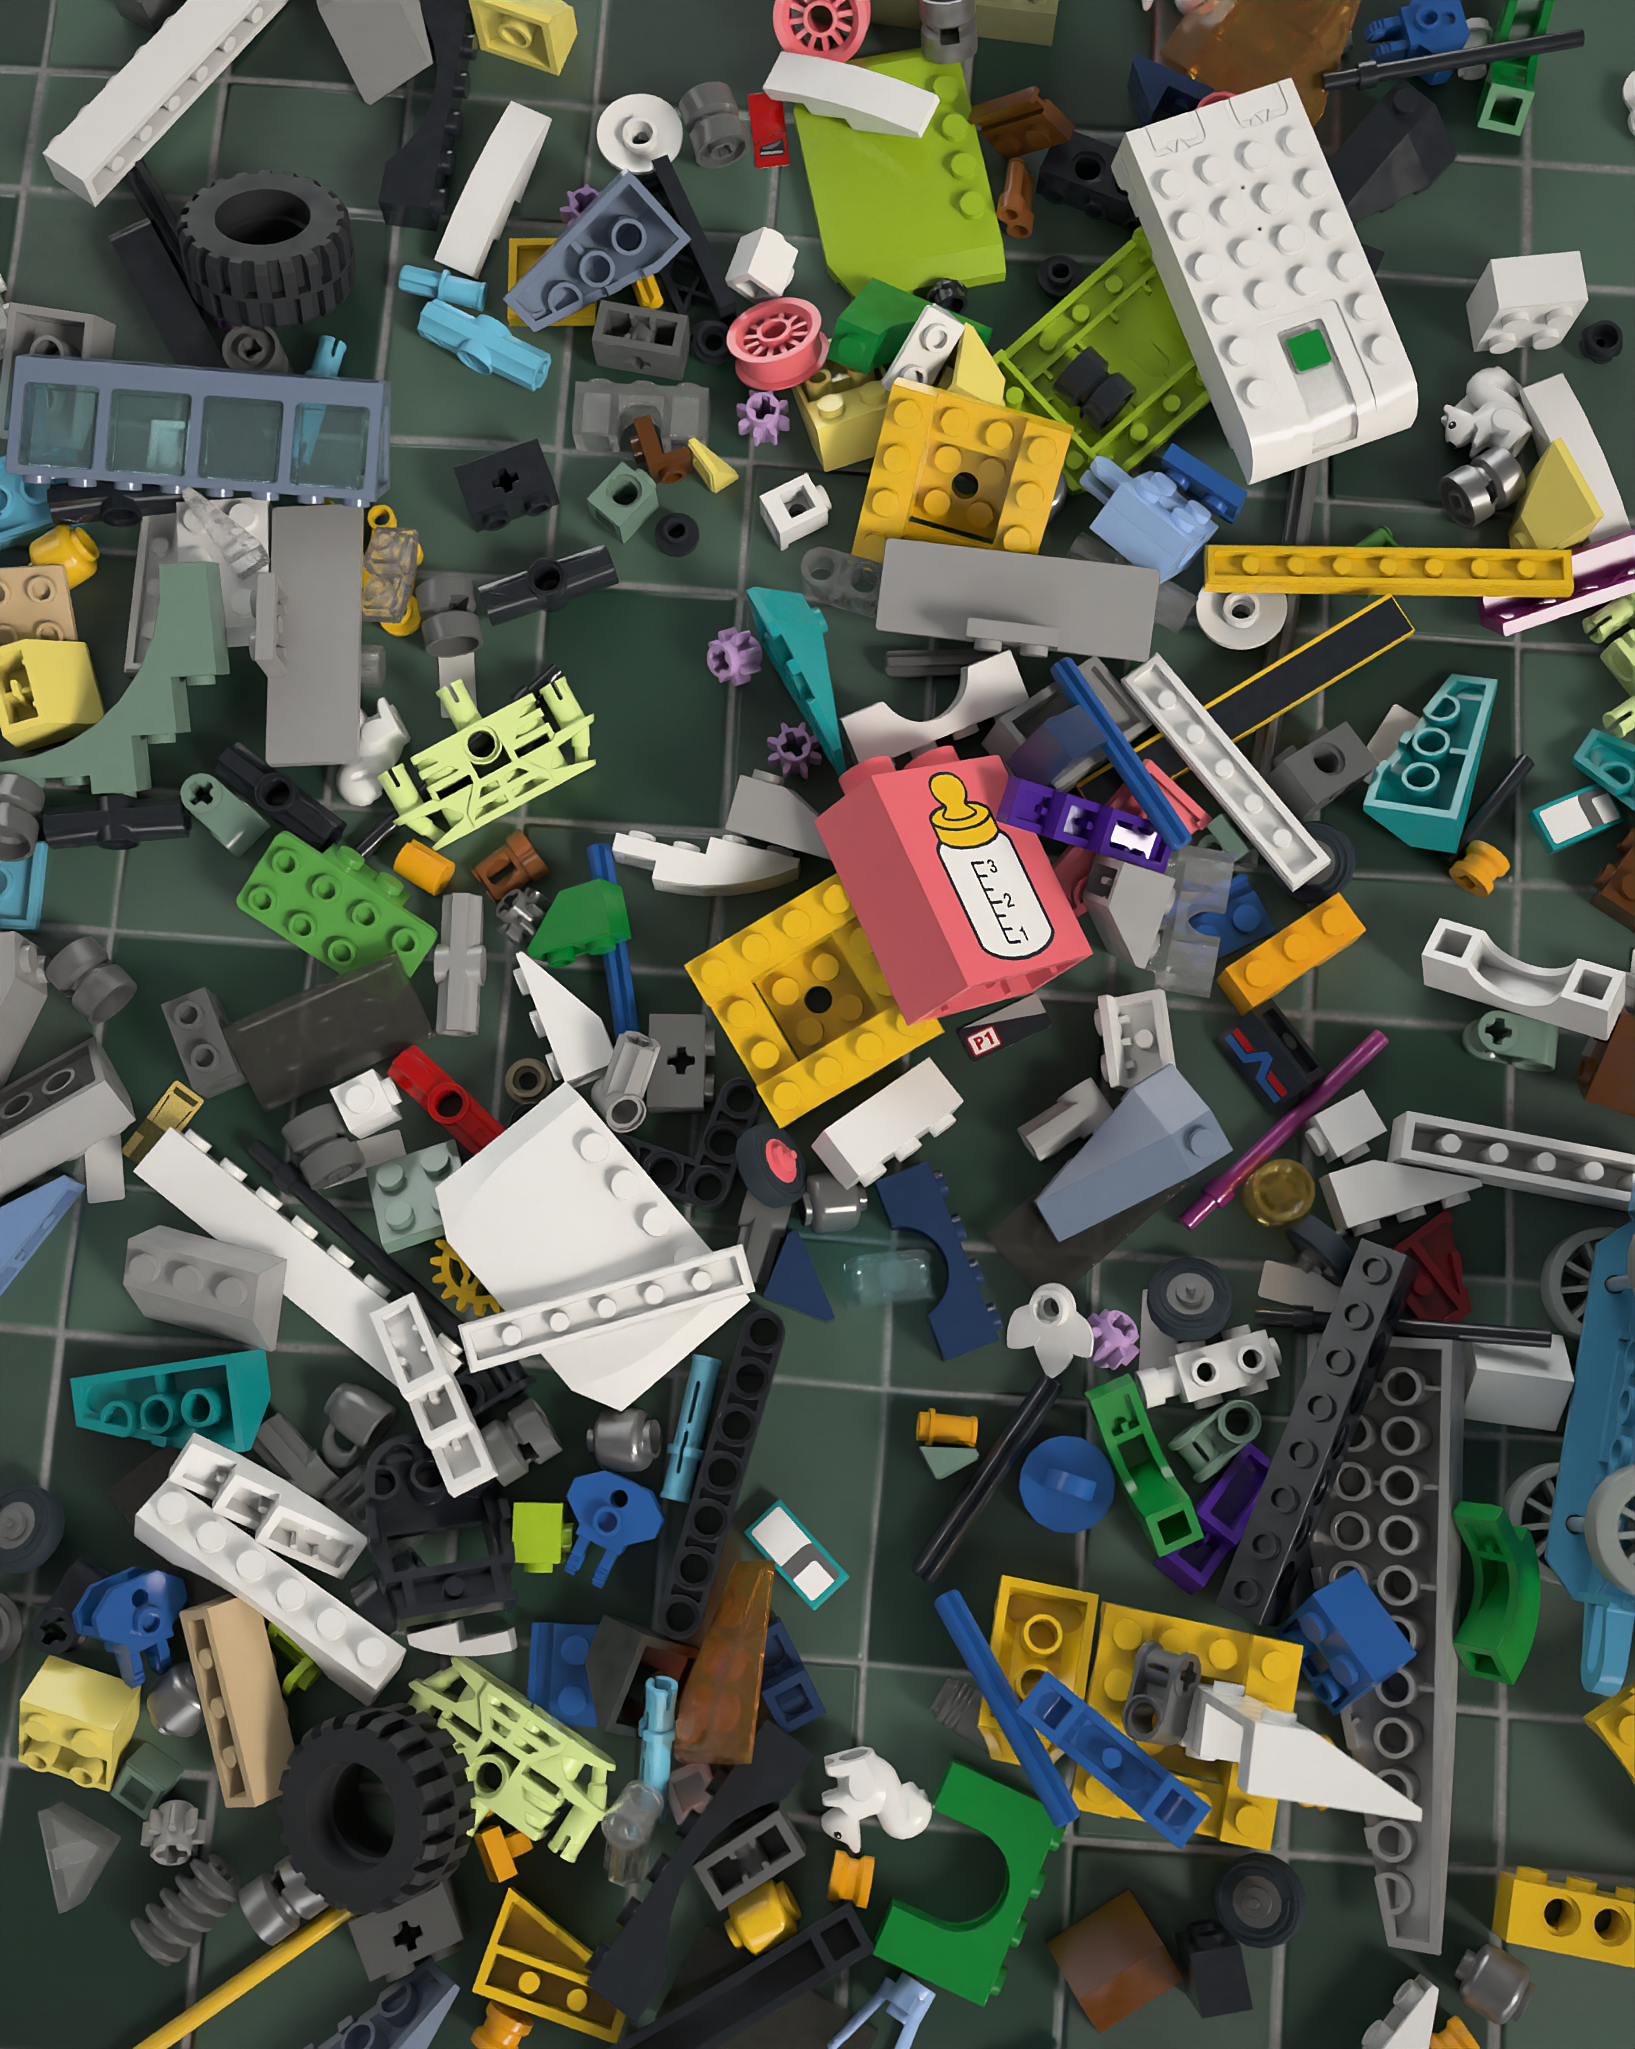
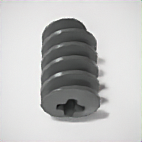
M209 1853L210 1862L208 1864L196 1857L189 1862L195 1874L193 1879L182 1872L175 1876V1882L180 1889L178 1894L167 1887L160 1891V1897L166 1905L164 1908L153 1902L145 1906V1912L151 1920L149 1923L138 1917L130 1921V1927L141 1947L153 1959L164 1966H171L172 1962H179L186 1956L187 1947H194L201 1940L202 1932H209L216 1925L217 1917H223L231 1910V1902L239 1901V1890L245 1887L233 1867L216 1853Z

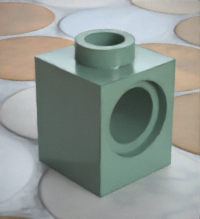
M622 461L586 499L590 516L624 545L659 508L656 494L657 486L653 479L642 469L637 468L634 471ZM624 495L636 497V500L629 505H619L616 503L617 499Z

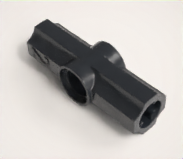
M97 480V486L95 487L69 486L67 482L50 484V488L47 489V503L50 508L51 518L56 526L60 524L70 525L103 521L105 524L113 527H132L139 524L143 520V516L177 513L176 502L193 501L191 487H188V493L169 494L160 492V485L142 484V490L130 491L114 489V481Z
M606 544L559 560L552 558L538 559L530 565L527 571L480 586L478 589L493 627L540 610L557 612L565 608L570 600L619 584V580ZM553 579L559 582L558 586L551 591L539 589L542 582Z
M237 742L235 745L227 747L218 758L217 766L213 771L215 775L266 812L273 821L282 824L323 854L333 843L337 844L342 838L344 829L347 826L345 821L295 785L289 776L270 767L241 743ZM280 791H290L289 798L284 804L271 806V801L275 794Z
M107 795L98 798L96 804L47 808L46 814L43 816V831L46 835L47 844L52 849L98 846L108 850H128L140 846V842L188 838L190 830H192L191 812L182 803L181 796L138 800L128 795Z

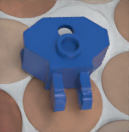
M1411 0L1409 6L1400 7L1397 16L1373 21L1363 30L1366 43L1375 44L1377 42L1392 41L1389 44L1375 47L1369 53L1371 60H1375L1376 64L1463 49L1470 35L1460 0ZM1450 17L1454 20V24H1451ZM1453 70L1418 75V77L1429 85H1436L1448 82Z
M607 1470L576 1477L566 1496L580 1524L575 1533L579 1537L564 1571L574 1575L577 1570H580L590 1543L593 1542L607 1550L601 1562L597 1564L594 1570L592 1585L602 1588L617 1556L624 1553L627 1545L654 1539L659 1536L666 1517L653 1490ZM618 1490H623L628 1496V1502L624 1507H620L615 1503L614 1496Z
M131 1567L89 1585L72 1613L76 1633L103 1641L106 1651L115 1653L122 1680L131 1689L141 1685V1683L145 1682L144 1678H146L139 1651L145 1650L149 1667L158 1676L166 1673L171 1668L172 1659L170 1658L167 1638L174 1636L172 1624L188 1599L184 1580L158 1570L146 1571L138 1567Z

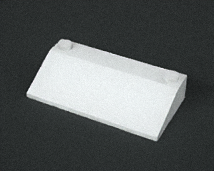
M1214 1681L1213 1690L1199 1688L1192 1750L1201 1757L1239 1762L1237 1786L1245 1793L1422 1821L1423 1810L1314 1731L1296 1722L1297 1714L1273 1709L1249 1695H1244V1685Z

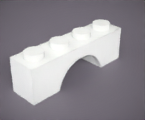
M1009 649L962 667L959 690L954 701L947 710L931 720L923 722L911 721L897 715L884 702H877L839 718L838 723L854 765L874 757L887 755L890 756L894 766H896L894 757L910 751L912 758L918 757L938 748L935 740L952 734L954 741L972 735L979 731L978 722L993 717L996 723L999 718L1028 700L1029 697Z
M1442 918L1439 919L1421 954L1424 985L1605 1041L1608 1040L1625 1003L1626 972L1582 959H1577L1573 964L1557 969L1529 965L1499 949L1485 931Z

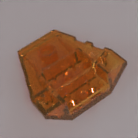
M1204 0L1184 16L1159 54L1193 80L1196 77L1207 86L1215 89V92L1224 91L1240 95L1292 78L1313 128L1323 114L1329 91L1323 92L1321 89V74L1338 71L1343 49L1349 32L1352 30L1362 0Z

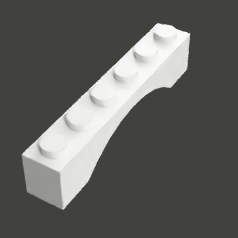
M167 1479L136 1513L134 1536L173 1565L190 1570L212 1581L253 1607L291 1638L321 1668L330 1680L366 1706L373 1704L399 1670L406 1649L262 1544L255 1542V1539L225 1517L212 1512L211 1507L185 1488Z

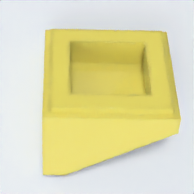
M693 437L688 440L692 464L711 492L714 491L716 494L739 479L738 474L732 467Z

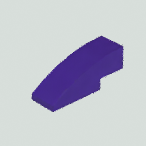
M1248 1443L1233 1455L1193 1506L1204 1538L1160 1558L1157 1556L1152 1565L1189 1595L1202 1589L1228 1550L1236 1546L1241 1539L1272 1460L1251 1443Z

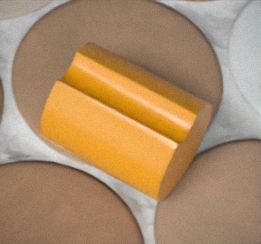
M415 839L411 843L407 842L393 866V871L433 896H438L446 888L455 870V863Z

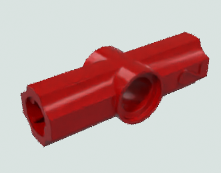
M415 1044L404 1050L392 1062L390 1069L386 1072L435 1121L443 1126L474 1156L507 1130ZM450 1096H460L463 1102L460 1112L453 1117H443L441 1106L444 1100Z

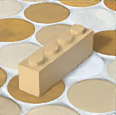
M232 1593L179 1612L226 1808L256 1807L282 1795L283 1791L278 1790L282 1772L291 1768L286 1763L294 1749V1743L288 1722V1707L282 1698L276 1673V1658L271 1651L264 1624L265 1617Z

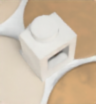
M807 473L759 496L761 516L780 551L788 548L789 543L828 525V510L832 509L828 495L822 485L814 486ZM795 511L803 512L793 518L790 516Z

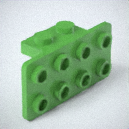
M288 831L280 832L274 838L236 899L237 906L386 1004L393 1003L436 941L437 931L403 908L411 894L403 889L404 885L400 880L386 872L378 873L364 864V858L354 849L347 846L339 847L333 843L322 854Z

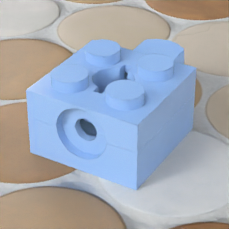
M1096 456L1090 464L1091 470H1086L1080 479V484L1105 505L1089 528L1136 567L1158 569L1160 571L1159 585L1186 570L1219 527L1210 520L1211 513L1203 505L1193 500L1187 501L1175 491L1177 489L1176 484L1168 476L1160 472L1154 473L1150 470L1132 478L1109 458Z

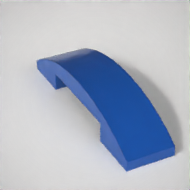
M1048 1671L1044 1673L1015 1711L1180 1850L1212 1809L1198 1795Z

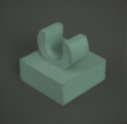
M1228 813L1220 814L1207 825L1212 834L1203 837L1198 844L1201 850L1208 848L1214 842L1222 847V856L1212 864L1215 868L1224 867L1231 863L1232 860L1235 862L1242 860L1256 849L1251 841L1245 842L1243 840V831Z

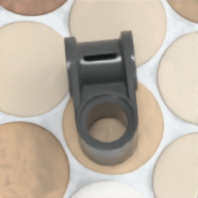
M1153 1640L1146 1641L1141 1645L1134 1660L1133 1677L1122 1713L1123 1727L1129 1737L1135 1741L1167 1746L1178 1743L1184 1737L1194 1692L1201 1675V1662L1197 1655L1190 1652H1183L1179 1655L1164 1650L1160 1643ZM1150 1663H1154L1153 1668L1149 1667ZM1182 1671L1185 1672V1676H1181ZM1156 1712L1158 1716L1157 1724L1155 1728H1153L1152 1720L1153 1715Z

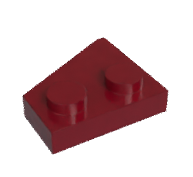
M1447 1208L1440 1211L1390 1248L1409 1256L1421 1264L1405 1305V1309L1415 1319L1458 1322L1472 1312L1468 1290L1462 1283L1463 1266L1460 1252H1456L1450 1224L1453 1223L1452 1214Z

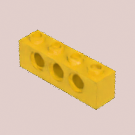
M1517 1866L1516 1874L1499 1870L1492 1933L1508 1943L1635 1968V1888L1616 1885L1615 1893L1597 1890V1882L1581 1877L1567 1875L1565 1884L1547 1880L1548 1872L1531 1867ZM1553 1899H1560L1562 1906L1560 1916L1553 1922H1546L1544 1917L1546 1905ZM1609 1909L1611 1914L1609 1926L1602 1932H1596L1594 1926L1596 1915L1601 1910Z

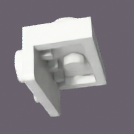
M934 303L932 306H925L884 376L882 386L891 392L892 384L898 377L931 386L964 331L965 326L940 306Z
M1155 989L1120 997H1113L1108 994L1098 996L1099 1009L1095 1010L1094 1020L1098 1034L1101 1037L1103 1036L1105 1054L1101 1056V1070L1104 1079L1110 1083L1111 1088L1126 1092L1130 1087L1169 1063L1176 1067L1165 991Z

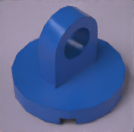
M1058 1436L1041 1442L1027 1454L1019 1471L1018 1490L1025 1509L1035 1522L1051 1531L1076 1533L1091 1528L1106 1515L1114 1498L1115 1478L1110 1462L1097 1446L1079 1437Z

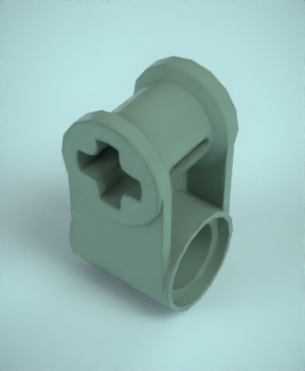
M199 773L192 775L185 780L181 787L180 795L185 807L209 829L208 832L238 859L271 827L241 798L238 799L216 778L209 774ZM204 793L213 797L212 802L208 805L200 800Z
M1491 1011L1481 1018L1470 1022L1464 1028L1462 1044L1472 1057L1479 1060L1508 1064L1528 1071L1549 1072L1555 1069L1560 1027L1523 1015Z
M1226 1400L1202 1419H1198L1181 1431L1167 1446L1171 1451L1177 1450L1194 1471L1193 1479L1197 1484H1200L1219 1471L1229 1462L1233 1455L1255 1439L1262 1426L1261 1415L1258 1409L1250 1402ZM1235 1407L1241 1408L1248 1417L1247 1428L1239 1435H1232L1225 1426L1226 1414ZM1193 1442H1194V1444L1198 1447V1449L1201 1451V1453L1205 1456V1458H1206L1205 1460H1204L1203 1457L1199 1454V1452L1195 1449V1447L1193 1446Z

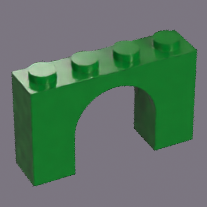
M950 1756L931 1801L933 1810L986 1834L998 1845L1003 1853L1006 1866L1002 1892L996 1903L986 1913L965 1922H949L939 1919L891 1896L872 1942L875 1948L872 1954L984 2007L989 1994L997 1996L1002 1988L1008 1969L1002 1962L1009 1945L1017 1948L1027 1925V1918L1022 1916L1029 1897L1035 1900L1038 1898L1047 1875V1870L1041 1867L1048 1850L1057 1851L1063 1839L1066 1825L1061 1828L1053 1825L1037 1795Z

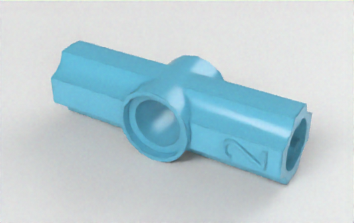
M437 298L432 302H427L423 308L417 327L419 335L456 353L458 358L470 369L483 375H490L494 372L533 392L543 385L552 362L550 354L512 336L507 327L498 320L484 314H480L475 318Z

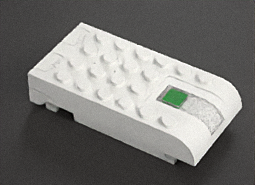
M1292 78L1126 132L1113 160L1111 169L1121 190L1128 192V199L1136 217H1139L1153 251L1152 258L1230 449H1233L1247 484L1250 485L1410 428L1416 419L1418 409L1417 383L1412 366Z

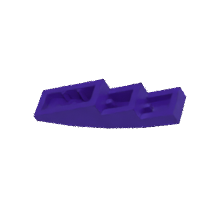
M1012 775L1009 776L995 821L1160 873H1165L1172 852L1148 819Z

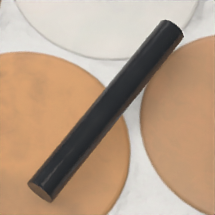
M1523 754L1518 756L1465 823L1457 852H1442L1439 856L1441 863L1451 868L1455 862L1460 861L1466 853L1467 846L1479 837L1535 766L1531 758Z

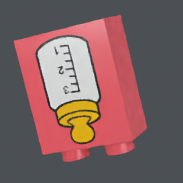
M942 746L918 756L900 771H896L890 756L883 755L868 759L853 766L839 777L838 782L845 796L813 820L907 1026L1033 992L1093 954L1037 834L995 821L1009 779V775L999 755L960 761L953 746Z

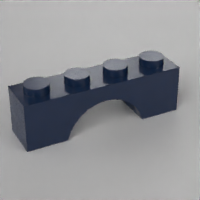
M927 1161L875 1181L874 1188L890 1229L892 1231H908L924 1237L934 1245L944 1261L947 1277L945 1292L938 1306L926 1317L943 1363L997 1342L999 1337L996 1331L1002 1329L1003 1325L994 1303L985 1304L978 1286L985 1284V1280L976 1258L973 1257L967 1260L961 1245L962 1241L967 1240V1235L957 1213L949 1215L943 1198L950 1196L940 1169L932 1172Z

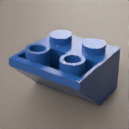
M1356 1569L1313 1593L1275 1631L1281 1640L1304 1646L1300 1668L1310 1681L1315 1696L1322 1703L1326 1704L1333 1716L1342 1712L1391 1677L1417 1655Z

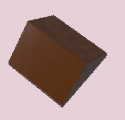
M1126 1888L1045 1941L1074 1995L1099 2034L1183 1980L1164 1944L1129 1888Z

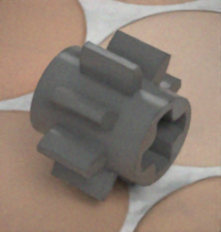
M530 887L524 893L519 889L510 891L501 900L496 909V916L503 921L496 928L497 931L512 943L516 942L519 946H522L525 940L531 943L552 902L539 891H533Z

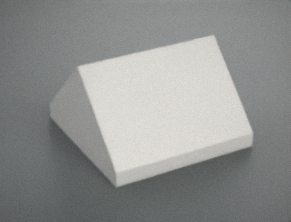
M1552 1334L1551 1348L1466 1342L1464 1419L1556 1431L1574 1384L1563 1336Z

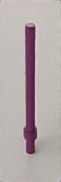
M1374 1030L1220 1178L1214 1176L1201 1188L1203 1194L1178 1217L1179 1222L1187 1230L1192 1231L1215 1208L1222 1209L1235 1196L1233 1191L1389 1043L1386 1036L1379 1030Z

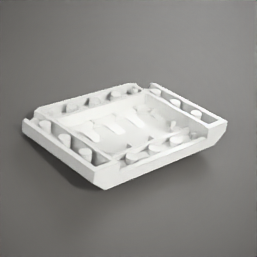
M567 1082L553 1091L435 1188L447 1243L505 1312L712 1252L583 1097ZM746 1294L540 1354L571 1391L618 1411H623L744 1307L750 1299Z

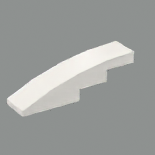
M782 51L763 86V90L772 100L804 103L812 115L845 118L853 130L916 138L922 137L940 102V99L934 93L883 74L829 59Z
M510 102L466 183L434 260L478 280L493 239L500 240L514 201L521 202L552 121L550 117L516 102Z
M1563 373L1519 389L1529 425L1533 427L1532 435L1539 458L1543 456L1553 440L1562 437L1604 513V517L1582 542L1583 546L1631 530L1620 494L1602 449Z
M414 1292L370 1313L369 1315L400 1392L408 1401L423 1440L433 1453L448 1493L455 1498L498 1476L460 1386Z
M193 1433L170 1469L168 1481L212 1499L211 1511L256 1530L255 1542L343 1580L367 1544L366 1536L286 1480L242 1455L196 1433Z

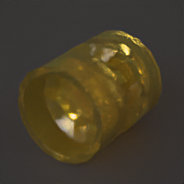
M1276 1159L1254 1171L1245 1180L1241 1191L1242 1205L1246 1214L1254 1222L1266 1227H1279L1303 1216L1311 1207L1315 1197V1183L1310 1172L1300 1163L1290 1159Z

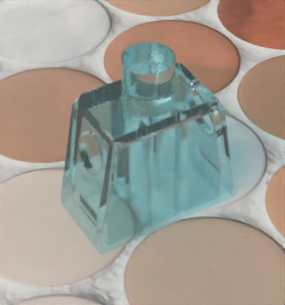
M924 1249L859 1255L843 1263L848 1310L937 1301L932 1254Z

